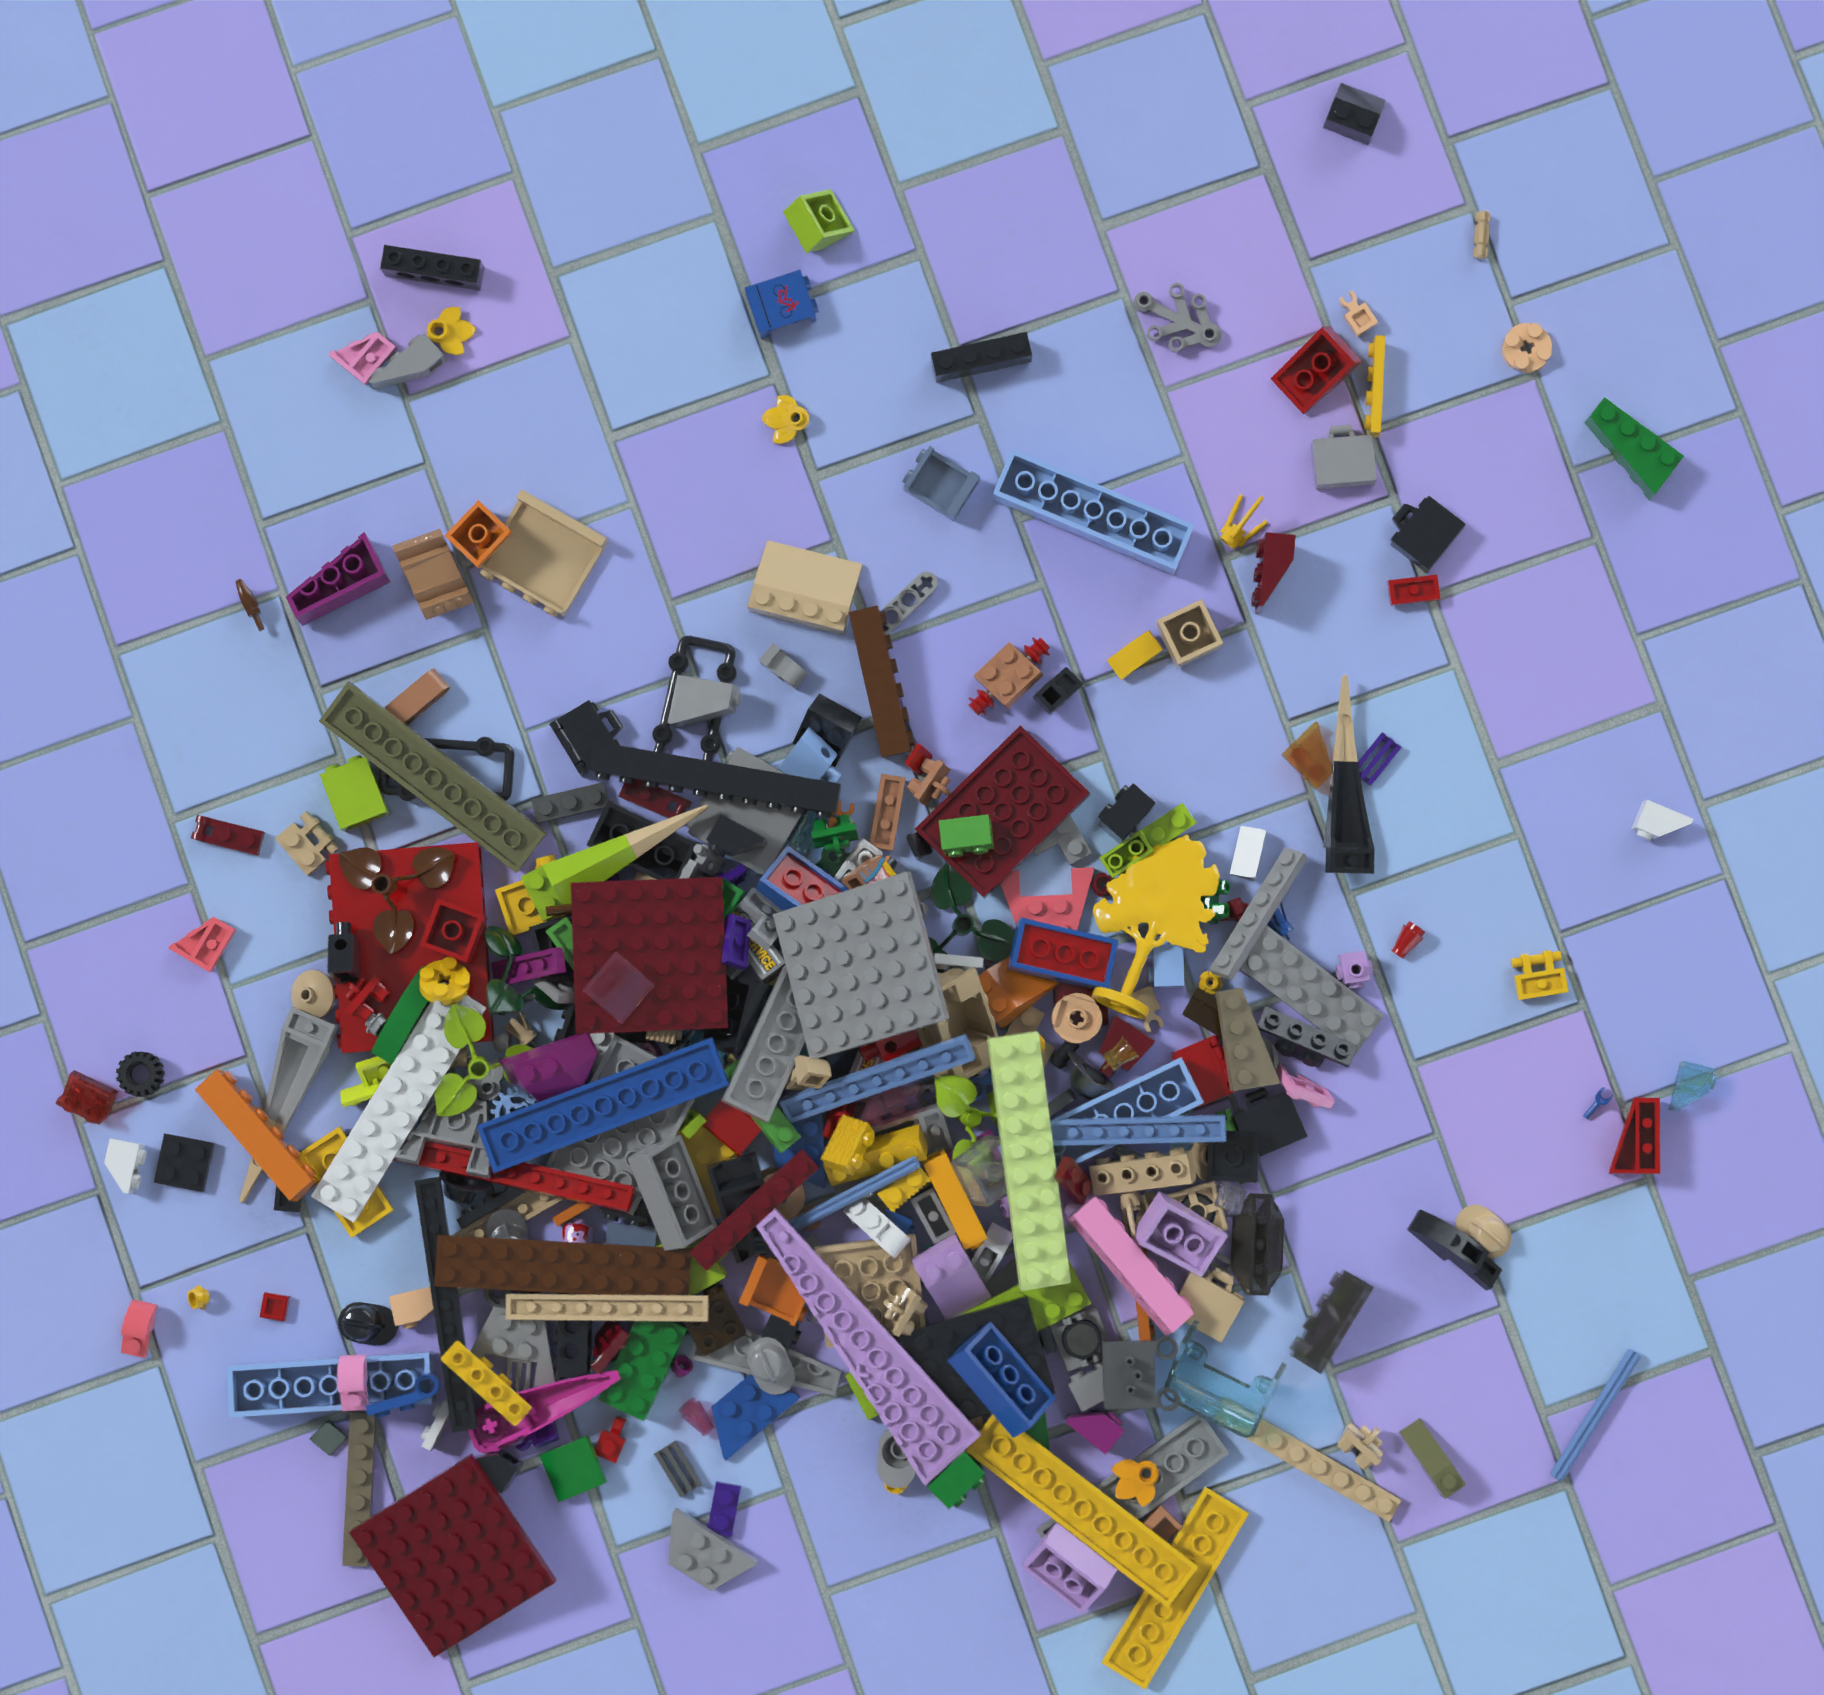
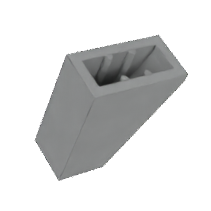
M677 675L667 723L676 728H682L736 713V708L740 705L742 699L740 688L734 684Z

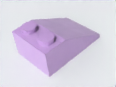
M1159 1191L1136 1226V1236H1134L1139 1245L1202 1277L1227 1239L1228 1234L1182 1203Z
M956 1234L911 1258L920 1278L946 1319L959 1316L991 1298L989 1291Z

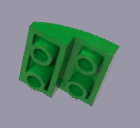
M588 1435L539 1455L558 1502L607 1483Z

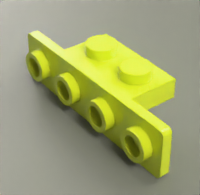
M378 1056L357 1062L356 1070L362 1084L340 1091L342 1106H355L362 1101L371 1099L392 1064Z

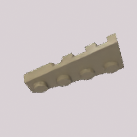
M1235 988L1216 991L1230 1091L1280 1084L1243 989Z

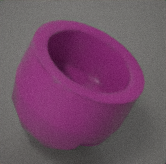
M685 1355L677 1356L671 1364V1371L676 1377H685L693 1369L692 1361Z

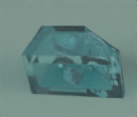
M1681 1061L1668 1110L1679 1111L1708 1094L1716 1083L1715 1069L1688 1061Z

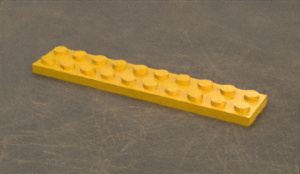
M992 1414L981 1428V1435L965 1451L1168 1608L1197 1570L1198 1565L1145 1526L1026 1432L1013 1438Z

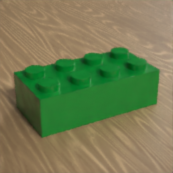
M635 1321L629 1332L628 1341L620 1351L612 1368V1371H618L621 1379L603 1390L598 1400L645 1421L688 1331L686 1326L677 1321Z

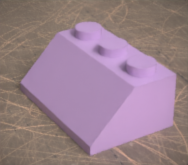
M1057 1522L1044 1535L1021 1566L1080 1614L1105 1591L1117 1571L1116 1568Z

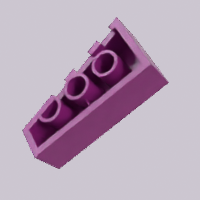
M365 532L357 537L358 540L352 545H347L341 550V554L330 563L328 561L324 564L317 574L313 577L310 576L286 596L295 618L302 626L391 582L371 540Z

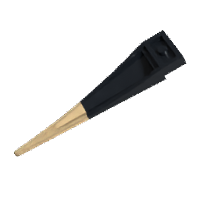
M1343 675L1341 679L1323 847L1326 848L1325 873L1374 874L1375 849L1357 760L1348 676Z

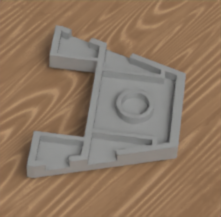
M434 1099L421 1117L422 1121L418 1127L407 1137L408 1141L395 1155L397 1161L419 1165L426 1141L472 1149L466 1169L467 1174L490 1179V1162L476 1126L489 1121L488 1103L475 1100L473 1105L467 1110L453 1116L441 1117L437 1115Z
M495 1304L471 1352L479 1359L482 1356L486 1357V1354L536 1362L537 1367L533 1388L557 1382L553 1370L547 1321L506 1320V1306Z

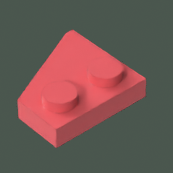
M212 917L199 928L189 932L187 936L178 942L172 943L168 949L206 971L212 972L236 929L216 917Z

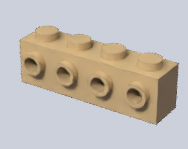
M1175 1147L1169 1149V1153L1160 1154L1159 1150L1144 1152L1145 1156L1135 1157V1153L1120 1155V1159L1111 1160L1110 1156L1096 1158V1162L1089 1166L1094 1196L1192 1184L1196 1180L1192 1150L1184 1151V1147Z

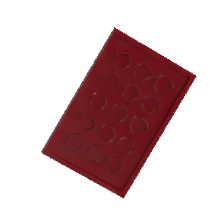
M1020 725L915 828V831L985 899L1091 794ZM989 815L992 825L994 849H988V853L973 854L972 851L964 852L963 856L960 857L944 855L941 847L939 820Z

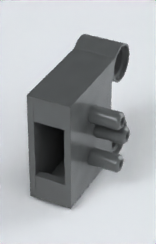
M1161 1336L1156 1340L1101 1341L1104 1409L1161 1408L1164 1411H1173L1178 1407L1180 1402L1179 1395L1171 1387H1163L1155 1394L1154 1353L1165 1360L1175 1357L1178 1352V1345L1174 1339L1169 1336ZM1163 1341H1170L1173 1346L1171 1353L1163 1355L1159 1351V1345ZM1165 1392H1171L1174 1395V1402L1169 1406H1164L1161 1403V1396Z

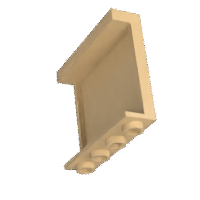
M521 489L516 497L518 502L504 524L513 533L479 567L481 570L480 575L490 581H493L494 578L502 582L501 587L507 591L514 593L516 590L523 594L522 599L534 606L537 602L545 607L543 611L555 618L557 615L564 618L607 546L608 540L603 535Z

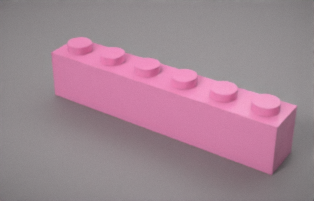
M1096 1196L1091 1198L1067 1220L1164 1335L1172 1334L1194 1314L1190 1309L1191 1304L1185 1297L1178 1295L1174 1290L1173 1282L1168 1277L1161 1275L1157 1270L1158 1265L1152 1258L1145 1256L1141 1251L1142 1247L1135 1238L1129 1237L1124 1231L1126 1230L1124 1224L1119 1219L1112 1217L1108 1212L1109 1207L1103 1200L1097 1199Z

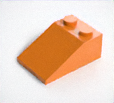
M1009 957L988 968L978 976L983 991L988 997L990 1012L1001 1030L1060 982L1007 970Z

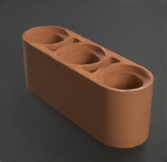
M433 668L422 675L384 708L408 726L449 691L450 686Z

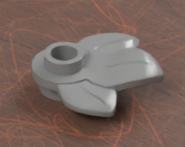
M496 1059L492 1061L490 1064L497 1063L500 1061V1059ZM502 1066L489 1070L484 1078H473L467 1083H471L476 1087L479 1098L487 1102L493 1101L499 1097L501 1092L500 1082L504 1078V1069ZM487 1085L492 1086L489 1092H485V1087Z

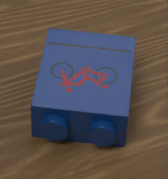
M801 270L744 287L761 339L769 337V331L809 318L811 322L816 321L815 313H819L815 298L810 299L808 291L812 290L808 276L803 277Z

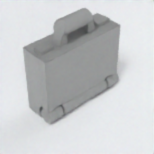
M1351 425L1331 426L1328 438L1314 439L1312 441L1311 449L1316 490L1375 485L1377 475L1372 435L1355 436ZM1349 435V437L1334 438V436Z

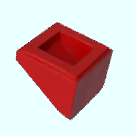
M918 743L906 759L905 767L920 776L923 773L920 770L921 764L926 758L932 760L933 755Z

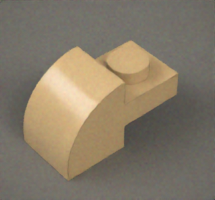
M802 1055L795 1058V1068L786 1082L785 1089L802 1091L811 1087L820 1089L831 1077L829 1063L824 1059Z

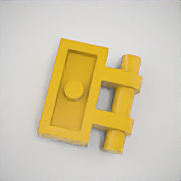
M1550 950L1542 951V954L1530 956L1526 953L1520 954V957L1510 959L1512 968L1521 967L1523 974L1513 976L1517 1000L1569 992L1565 969H1554L1553 962L1562 960L1560 951L1551 952ZM1544 964L1545 971L1532 973L1531 965Z

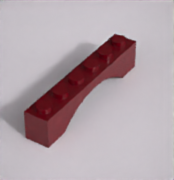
M801 1149L689 1253L706 1271L709 1270L758 1223L813 1175L820 1166L804 1149Z

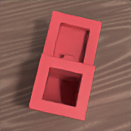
M132 1300L125 1314L121 1329V1335H123L121 1353L143 1358L148 1355L151 1331L155 1326L157 1304Z

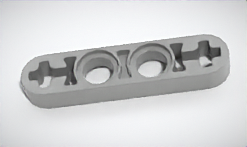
M927 571L920 573L882 609L885 613L892 610L898 614V620L895 623L883 625L888 628L885 635L891 634L936 591L938 581L933 573ZM931 578L932 588L925 587L921 591V594L924 596L920 598L917 591L912 589V587L916 586L918 590L922 586L921 579L928 580ZM905 594L915 596L916 603L913 606L907 607L903 605L902 597Z

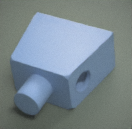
M808 727L778 769L788 775L817 780L822 778L825 781L834 783L842 775L830 766L837 753L810 727Z

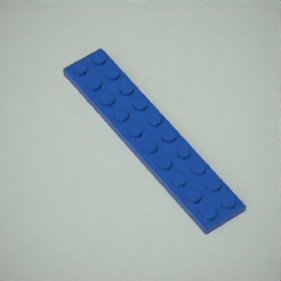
M712 1037L476 1126L493 1173L721 1089L729 1085V1080Z

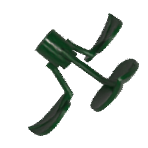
M949 864L943 865L933 879L931 898L939 909L945 910L952 906V910L957 917L952 923L953 932L939 946L936 940L928 937L932 953L947 954L942 948L956 935L966 936L973 932L976 936L980 937L977 941V950L983 958L989 961H1000L1009 957L1015 933L1013 929L1001 920L991 919L983 923L981 932H979L974 927V921L971 916L962 914L956 907L963 906L970 900L972 886ZM937 969V972L942 973L945 969Z
M495 926L484 928V941L488 949L497 956L508 958L502 980L492 979L487 984L486 996L490 1014L506 1015V1013H517L524 1007L523 999L530 994H535L536 1001L549 1009L564 1010L566 1004L570 1005V1003H556L535 984V988L529 989L522 995L511 986H508L506 980L514 960L513 956L521 955V944L511 932Z

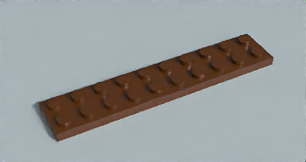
M438 1235L434 1286L592 1295H689L691 1254L689 1252L692 1248L665 1251L663 1247Z

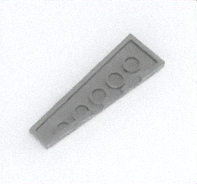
M746 1329L744 1336L707 1356H703L693 1340L689 1359L753 1375L748 1365L747 1353L751 1344L762 1337ZM785 1348L795 1372L793 1386L832 1396L836 1395L841 1370L791 1348Z

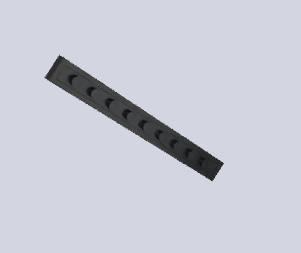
M441 1177L415 1180L414 1183L440 1356L442 1357L455 1341L461 1342L465 1347L466 1342L457 1287L434 1286L438 1235H449ZM441 1360L452 1433L477 1429L478 1421L473 1388Z

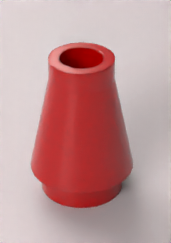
M1411 921L1406 925L1403 924L1391 951L1404 959L1424 939L1425 931Z

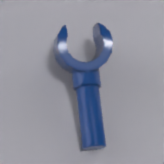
M1606 1087L1599 1089L1595 1095L1596 1100L1593 1102V1105L1583 1115L1587 1120L1601 1105H1607L1612 1099L1613 1093L1607 1099L1601 1096L1602 1091Z

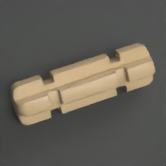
M1478 211L1476 213L1475 222L1478 224L1475 225L1474 245L1476 247L1473 248V257L1476 259H1485L1488 256L1486 245L1489 243L1490 225H1487V223H1490L1491 214L1487 211Z

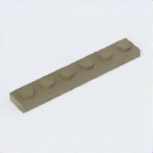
M350 1412L342 1566H369L368 1560L349 1534L352 1528L372 1517L376 1417L375 1414L368 1416L367 1412Z

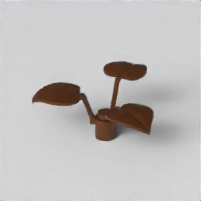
M362 847L339 853L340 866L347 881L353 887L361 890H367L372 886L376 893L383 895V899L392 908V911L384 910L380 912L373 923L375 937L389 954L396 953L409 942L415 927L411 913L406 910L397 911V907L390 899V895L397 889V882L420 877L421 883L424 886L440 888L449 881L455 860V855L450 850L440 847L427 848L420 851L413 859L412 865L418 873L392 877L378 874L382 870V859L378 852L371 848Z

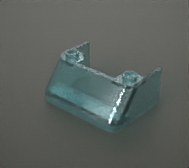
M1194 1320L1180 1343L1164 1387H1171L1178 1393L1180 1398L1179 1406L1241 1437H1252L1256 1433L1271 1403L1287 1364L1282 1362L1273 1379L1260 1375L1253 1379L1251 1385H1248L1205 1363L1208 1357L1207 1350L1203 1345L1193 1340L1199 1321ZM1165 1392V1397L1169 1401L1174 1402L1173 1393Z

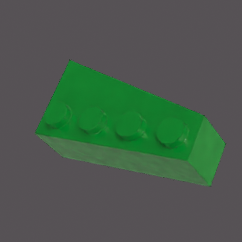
M1605 397L1584 422L1601 444L1612 453L1615 461L1619 465L1621 464L1627 471L1631 480L1635 484L1637 483L1648 500L1658 492L1684 457V455Z

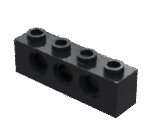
M384 245L380 265L384 276L481 291L485 268L481 259Z
M556 1293V1294H573V1293ZM558 1320V1330L554 1331L553 1338L554 1345H557V1355L553 1356V1370H557L556 1377L576 1378L591 1375L592 1320H576L578 1323V1330L576 1332L568 1329V1320ZM568 1344H572L577 1348L578 1353L576 1357H571L567 1354L566 1347Z

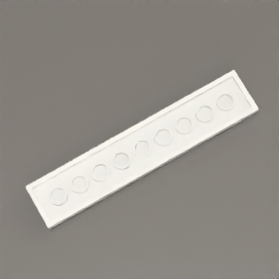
M467 995L463 1000L455 1003L474 1009L481 1015L487 1009V1007ZM434 1000V1003L430 1002L311 1196L352 1222H356L393 1162L396 1153L401 1149L433 1097L436 1088L442 1080L440 1078L447 1074L462 1049L451 1046L444 1034L445 1017L452 1005H442L443 1002Z

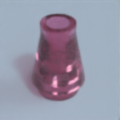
M693 1397L680 1407L681 1418L698 1430L702 1436H705L714 1428L700 1400L697 1401Z

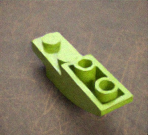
M1182 802L1099 857L1111 877L1114 878L1126 871L1132 864L1137 863L1154 851L1153 847L1156 844L1162 846L1172 841L1197 824L1184 802ZM1143 853L1142 855H1140L1139 857H1137L1136 859H1134V860L1132 861V859H1133V857H1134L1135 855H1139V854Z

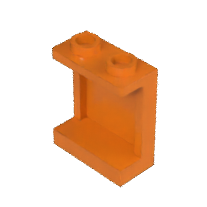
M759 1254L739 1303L747 1307L752 1305L789 1321L790 1325L795 1327L797 1320L803 1321L808 1308L804 1307L806 1301L781 1266L780 1261L765 1254Z

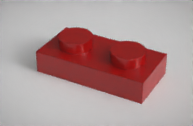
M1437 575L1387 581L1390 606L1441 599Z

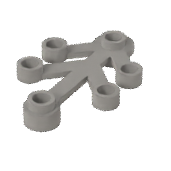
M1173 283L1169 290L1170 296L1174 298L1178 313L1153 301L1152 295L1148 292H1140L1135 296L1133 305L1137 312L1147 313L1151 311L1173 322L1161 327L1157 325L1149 327L1147 338L1150 341L1156 342L1161 337L1187 329L1195 334L1185 338L1172 337L1169 341V349L1172 352L1178 353L1183 348L1199 343L1204 347H1213L1219 343L1221 330L1216 324L1210 323L1205 308L1206 298L1204 295L1195 294L1191 300V306L1197 311L1200 324L1191 320L1183 296L1184 286L1181 283ZM1178 287L1181 289V293L1176 295L1172 292V289ZM1140 298H1147L1148 303L1142 305L1139 302ZM1200 298L1203 304L1198 306L1194 303V300ZM1157 330L1159 336L1152 337L1150 331ZM1212 331L1214 336L1207 338L1205 332ZM1178 341L1181 346L1174 348L1172 342Z

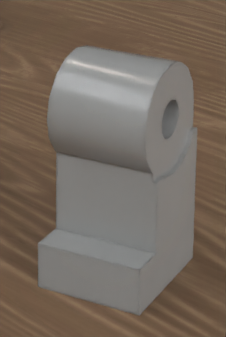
M774 643L759 659L762 666L793 689H796L808 675L802 667L783 653Z

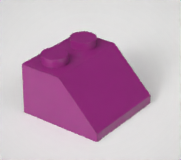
M1103 1411L1068 1414L1064 1418L1069 1426L1105 1455L1125 1431L1121 1426L1123 1424L1122 1420L1111 1411L1108 1414Z

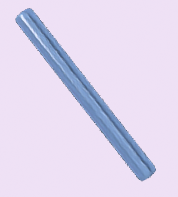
M912 1156L794 1217L788 1222L796 1231H799L921 1167L920 1162L916 1156Z
M1632 1349L1626 1352L1550 1472L1552 1477L1558 1481L1564 1480L1640 1360L1641 1355Z

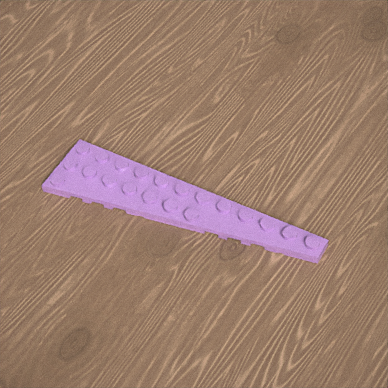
M775 1208L757 1224V1229L795 1284L796 1289L808 1304L813 1315L821 1324L824 1332L859 1386L863 1389L870 1403L873 1404L883 1423L893 1435L896 1443L906 1455L922 1483L926 1486L981 1435V1432Z

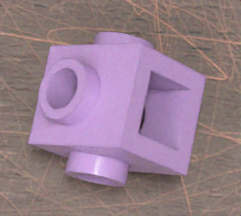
M1366 951L1338 955L1339 965L1335 966L1337 979L1342 980L1344 985L1349 984V989L1364 987V982L1369 981L1370 975H1373L1371 960L1367 961ZM1352 966L1357 969V974L1352 972Z

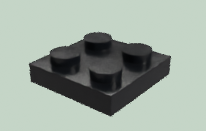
M1226 1130V1141L1208 1142L1207 1180L1258 1183L1260 1132Z
M164 1133L154 1183L205 1192L215 1143Z

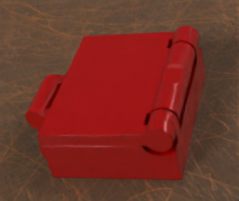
M1217 1034L1172 1053L1173 1061L1181 1057L1183 1058L1204 1101L1203 1104L1195 1108L1236 1092L1230 1091L1224 1049Z

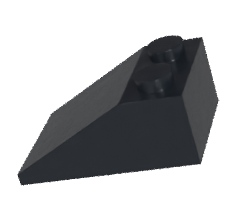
M726 976L728 1028L705 1029L702 1041L713 1037L717 1050L740 1055L754 1031L774 986L740 977L731 980Z

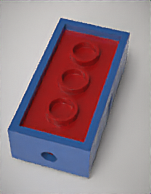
M788 845L759 879L756 887L760 893L783 911L849 890L845 885Z
M1020 918L1016 924L1007 970L1093 990L1096 987L1109 989L1119 940Z

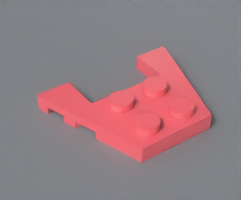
M1094 867L1071 868L1072 894L1021 897L1019 871H1013L1000 885L1015 924H1017L1020 918H1026L1078 930Z

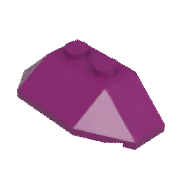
M585 1032L501 1059L500 1063L512 1085L538 1102L585 1085L598 1051L590 1034Z

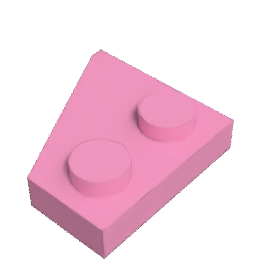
M376 331L367 335L363 340H356L349 343V346L331 351L328 355L366 386L372 378V373L382 367L397 348Z
M1278 1063L1275 1071L1287 1090L1288 1096L1295 1100L1300 1098L1307 1100L1308 1103L1318 1108L1323 1106L1331 1109L1335 1100L1326 1088L1312 1082L1301 1074H1298L1297 1077L1289 1075L1285 1066Z

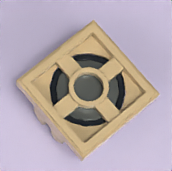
M1214 1181L1167 1194V1196L1182 1203L1222 1231L1229 1229Z

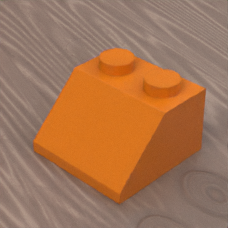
M478 500L444 536L479 568L513 532Z

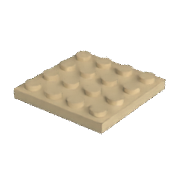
M914 1233L906 1234L911 1240L895 1259L873 1239L814 1247L815 1252L882 1325L886 1320L884 1315L888 1310L883 1304L885 1299L893 1302L897 1294L901 1295L905 1286L912 1288L922 1297L920 1276L911 1258L917 1255ZM913 1312L909 1320L915 1323L914 1329L925 1326L924 1313L919 1315ZM886 1328L887 1331L893 1336L894 1334H892L891 1331L888 1328ZM824 1332L826 1347H834L832 1342Z

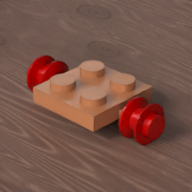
M1033 637V644L1031 646L1024 645V655L1009 642L974 675L975 679L986 689V692L976 690L978 696L975 699L968 698L971 702L968 706L976 715L979 716L982 713L986 716L985 709L987 707L994 708V697L1009 709L1043 676L1042 672L1031 663L1033 661L1034 663L1041 664L1040 657L1043 654L1050 655L1048 652L1050 647L1042 638L1037 640Z

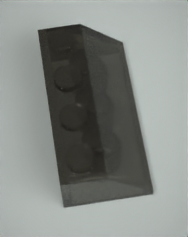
M1343 1269L1340 1273L1337 1271L1334 1273L1329 1282L1331 1288L1327 1295L1322 1293L1315 1305L1318 1307L1314 1316L1310 1314L1302 1326L1305 1328V1331L1301 1337L1296 1336L1289 1347L1292 1350L1290 1356L1319 1374L1323 1372L1374 1288Z

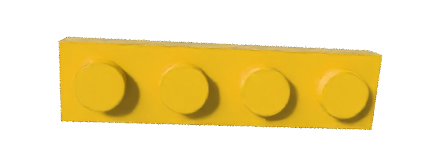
M1375 335L1372 343L1368 344V357L1372 358L1371 367H1367L1366 381L1370 382V391H1366L1365 405L1369 406V415H1365L1364 430H1368V434L1372 435L1373 438H1378L1381 433L1385 336Z

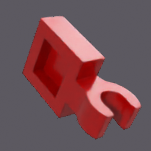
M617 1416L610 1432L605 1429L602 1430L594 1449L597 1456L616 1464L626 1441V1438L620 1436L626 1419Z

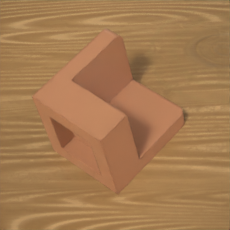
M1161 1504L1156 1506L1142 1521L1145 1526L1165 1541L1177 1529L1180 1531L1182 1525Z

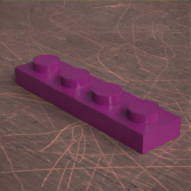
M551 948L513 957L514 960L506 984L511 985L566 972L563 948ZM508 959L491 962L494 979L502 980Z

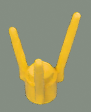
M1242 494L1238 496L1224 527L1220 530L1222 533L1220 539L1234 550L1238 546L1242 548L1246 541L1268 524V521L1264 520L1243 537L1245 531L1242 528L1263 501V496L1257 499L1238 525L1233 524L1231 526L1243 499Z

